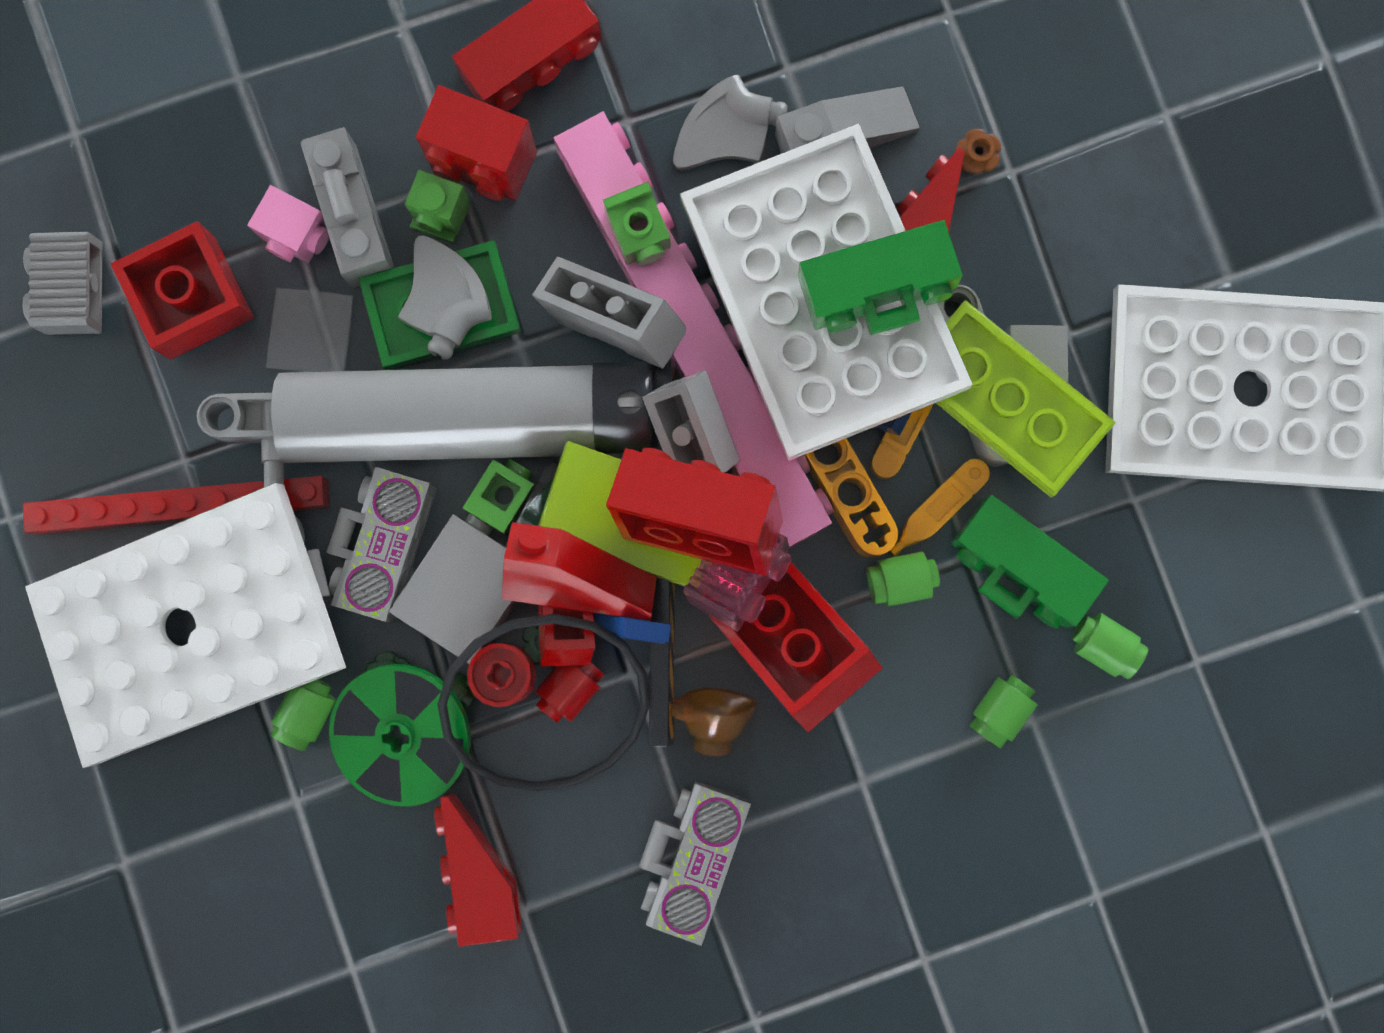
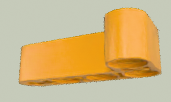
M847 438L832 444L838 451V461L834 464L826 465L819 462L815 457L814 451L805 454L804 456L811 469L809 473L817 487L822 488L834 510L833 515L852 548L865 558H876L889 552L898 540L896 523ZM848 482L858 486L862 494L859 505L847 506L842 503L838 496L840 484ZM868 506L873 511L865 517L869 526L872 529L880 527L884 532V535L879 539L880 548L875 542L867 544L864 541L863 536L868 532V527L863 518L855 524L850 519V517L860 514Z

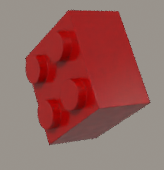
M439 84L416 135V139L425 158L433 169L434 175L458 184L462 180L477 186L476 191L494 201H502L503 197L515 202L517 201L537 154L527 119Z
M198 221L110 264L151 349L170 360L255 319L215 236Z

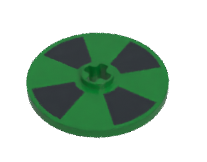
M387 664L362 673L352 680L338 696L332 709L329 723L332 753L346 779L366 796L392 806L421 805L445 793L460 777L465 766L443 738L437 706L444 684L440 678L415 666ZM451 689L447 708L452 735L469 756L471 732L468 717L459 698ZM397 726H399L401 734L409 736V739L402 745H400L399 738L391 736L390 733Z

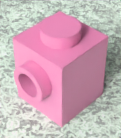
M272 185L269 186L247 225L260 239L268 242L265 247L267 251L291 263L293 257H296L309 264L313 255L320 254L329 240L328 231L320 210Z

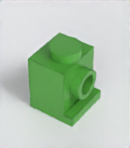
M419 169L405 202V206L413 217L410 224L411 229L451 244H455L471 204L463 185Z
M648 182L603 199L605 215L626 265L636 261L638 265L653 263L665 255L664 250L671 248L670 235ZM641 219H645L648 223L647 227L642 231H635L629 226L631 223Z
M493 459L466 501L463 509L509 537L512 522H517L535 488V485L529 481L533 473L511 459L507 461L505 466ZM503 488H510L514 493L512 501L508 504H500L497 500V494Z

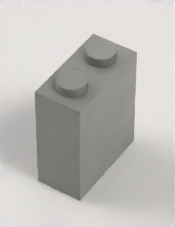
M470 513L465 521L453 514L393 604L389 613L459 657L474 639L502 625L517 601L502 599L503 562L507 543L505 546H502L491 539L489 535L493 528ZM491 641L479 647V649L471 656L467 663L470 664V661L475 656V654L480 649L488 646L491 643Z

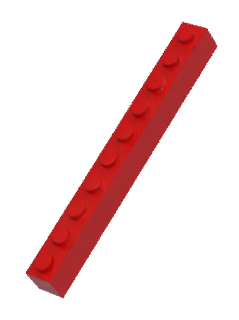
M314 476L284 479V486L293 512L330 508L329 483L325 477ZM264 481L23 503L24 533L44 535L183 522L264 488Z

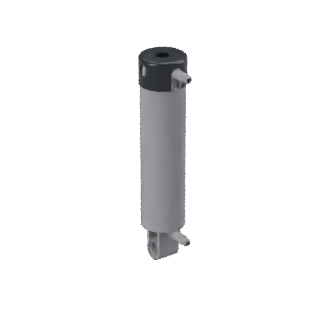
M606 362L580 366L278 373L274 381L272 393L211 395L202 401L196 416L198 425L203 432L225 443H261V462L264 464V488L274 483L284 484V463L552 457L562 455L567 441L612 457H620L621 460L625 448L642 452L644 448L654 449V427L642 398L653 391L652 365L648 362ZM232 408L234 411L233 423L227 429L220 431L217 423L219 415L224 410Z

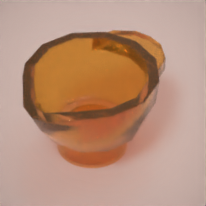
M702 688L689 691L681 699L674 700L670 705V712L676 719L685 721L688 732L694 736L693 748L697 752L709 756H722L731 752L732 740L736 739L743 732L757 706V702L750 697L733 691Z

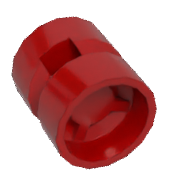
M510 643L489 644L480 649L471 659L467 671L468 685L473 695L482 703L493 707L510 706L526 699L533 691L538 677L537 665L533 663L530 655L522 647Z

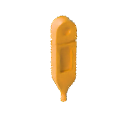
M933 404L913 411L900 436L885 431L870 462V470L874 476L885 480L894 477L898 473Z
M970 459L962 464L952 476L939 486L908 517L899 542L890 550L891 554L896 556L905 547L924 541L934 535L989 480L990 471L987 464L979 459Z

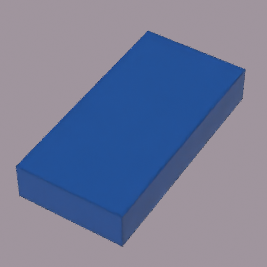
M593 613L596 623L618 637L662 644L669 642L670 624Z

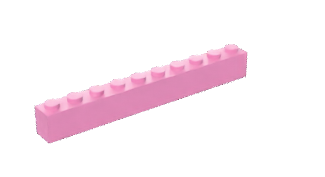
M603 111L553 137L561 161L630 286L665 299L686 325V333L670 358L681 378L704 370L707 371L740 461L731 467L734 474L740 476L743 472L755 473L767 478L770 484L776 485L783 518L775 546L776 550L779 548L784 552L828 528L832 524L828 515L834 513L828 497L822 488L814 491L805 475L811 469L804 455L788 461L749 366L745 367L737 352L742 347L735 330L730 323L725 326L721 324L714 311L720 308L717 298L708 283L700 286L692 272L693 269L697 268L696 261L685 242L677 245L670 232L675 225L663 202L657 204V207L670 235L671 248L664 250L665 255L653 263L638 265L636 261L626 265L605 215L603 199L648 182L652 188V183L643 165L640 162L633 165L625 150L630 148V144L620 124L617 122L611 125ZM641 219L631 223L629 226L635 231H642L647 227L648 223L645 219Z

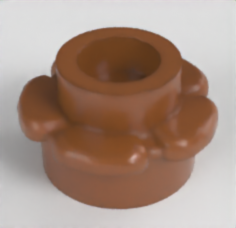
M983 129L968 131L965 134V138L957 143L956 150L959 147L965 150L962 168L968 173L982 174L990 172L1000 162L998 154L1001 151V144L999 139L994 134H986ZM981 148L983 150V154H976L975 149Z

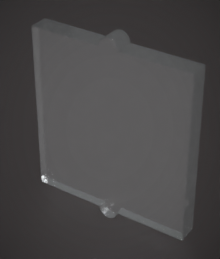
M312 287L310 291L276 288L266 368L291 372L345 371L354 305L353 295L324 293L317 287Z

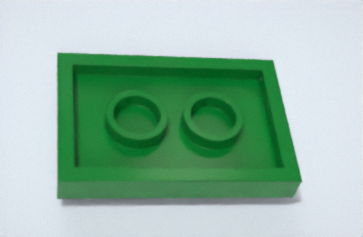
M495 240L454 251L478 275L489 300L492 320L472 326L459 348H454L453 352L522 333ZM414 263L358 278L381 363L385 370L440 356L438 354L434 356L428 351V343L433 337L412 328L398 318L411 293Z

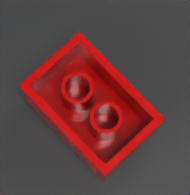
M625 448L606 503V507L625 540L763 576L767 575L783 523L776 485L770 484L767 478L750 472H743L740 476L724 473L716 465L702 460H693L691 464L675 461L667 453L653 448H644L642 452Z
M779 548L772 555L766 576L750 572L705 611L788 712L807 732L811 731L883 669L871 650Z

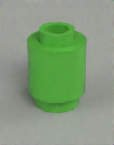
M923 551L877 560L876 566L866 568L869 591L874 605L885 603L887 607L929 599L933 597V588L940 586L936 562L934 559L927 560Z
M1101 612L1097 613L1093 618L1086 615L1079 622L1071 637L1076 642L1074 648L1076 654L1113 677L1118 675L1126 679L1133 677L1143 664L1148 653V647L1140 643V636Z
M1012 674L1007 681L997 677L972 712L976 717L969 727L1001 749L1007 740L1011 742L1014 740L1038 706L1031 699L1036 691Z
M317 679L286 691L271 721L275 726L270 736L289 747L306 751L310 742H316L336 702V699L329 695L332 687Z

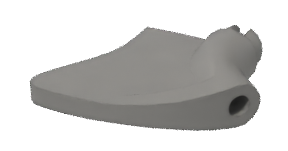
M739 75L722 80L699 99L687 116L680 131L673 155L675 168L679 171L688 170L724 159L759 163L764 151L769 125L776 127L777 117L788 111L787 104L781 101L773 102L772 97L749 92Z
M424 235L418 236L414 242L413 285L398 318L412 328L433 337L428 343V351L432 355L436 356L438 354L442 356V359L446 360L452 357L454 348H459L472 326L492 320L490 304L478 275L460 255L432 238Z

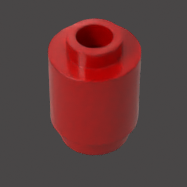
M591 662L589 665L556 666L534 691L541 697L536 706L557 724L563 717L572 722L601 688L598 683L605 675Z

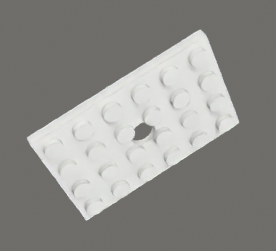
M859 124L680 193L681 202L788 461L969 390L973 385L937 303L924 305L923 299L915 301L920 317L919 322L872 336L868 331L864 315L856 318L857 324L841 332L829 333L827 327L815 330L798 279L799 262L905 231ZM896 301L876 307L875 309L879 313L902 306L901 301Z
M1118 284L1113 289L1108 416L1116 423L1107 433L1105 473L1384 492V302ZM1242 372H1255L1257 377L1267 384V396L1260 405L1255 407L1246 406L1235 396L1234 382Z
M274 483L25 586L83 768L100 764L346 668L284 484ZM177 608L188 610L193 615L196 623V629L191 632L188 643L184 646L174 644L168 638L165 629L169 614Z

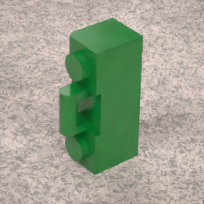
M945 220L799 262L798 271L800 286L815 330L827 327L829 333L841 332L857 324L856 318L864 315L871 336L919 322L920 317L915 301L923 299L924 305H932L949 299L953 295L952 290L957 289L963 276ZM901 301L902 306L879 313L876 312V307Z
M992 494L980 501L950 543L959 550L956 558L964 565L976 572H980L982 568L989 572L977 591L1016 619L1032 603L1036 606L1033 614L1043 623L1054 629H1058L1060 625L1065 628L1076 627L1109 582V579ZM1001 576H1004L1023 590L1019 597L998 582Z

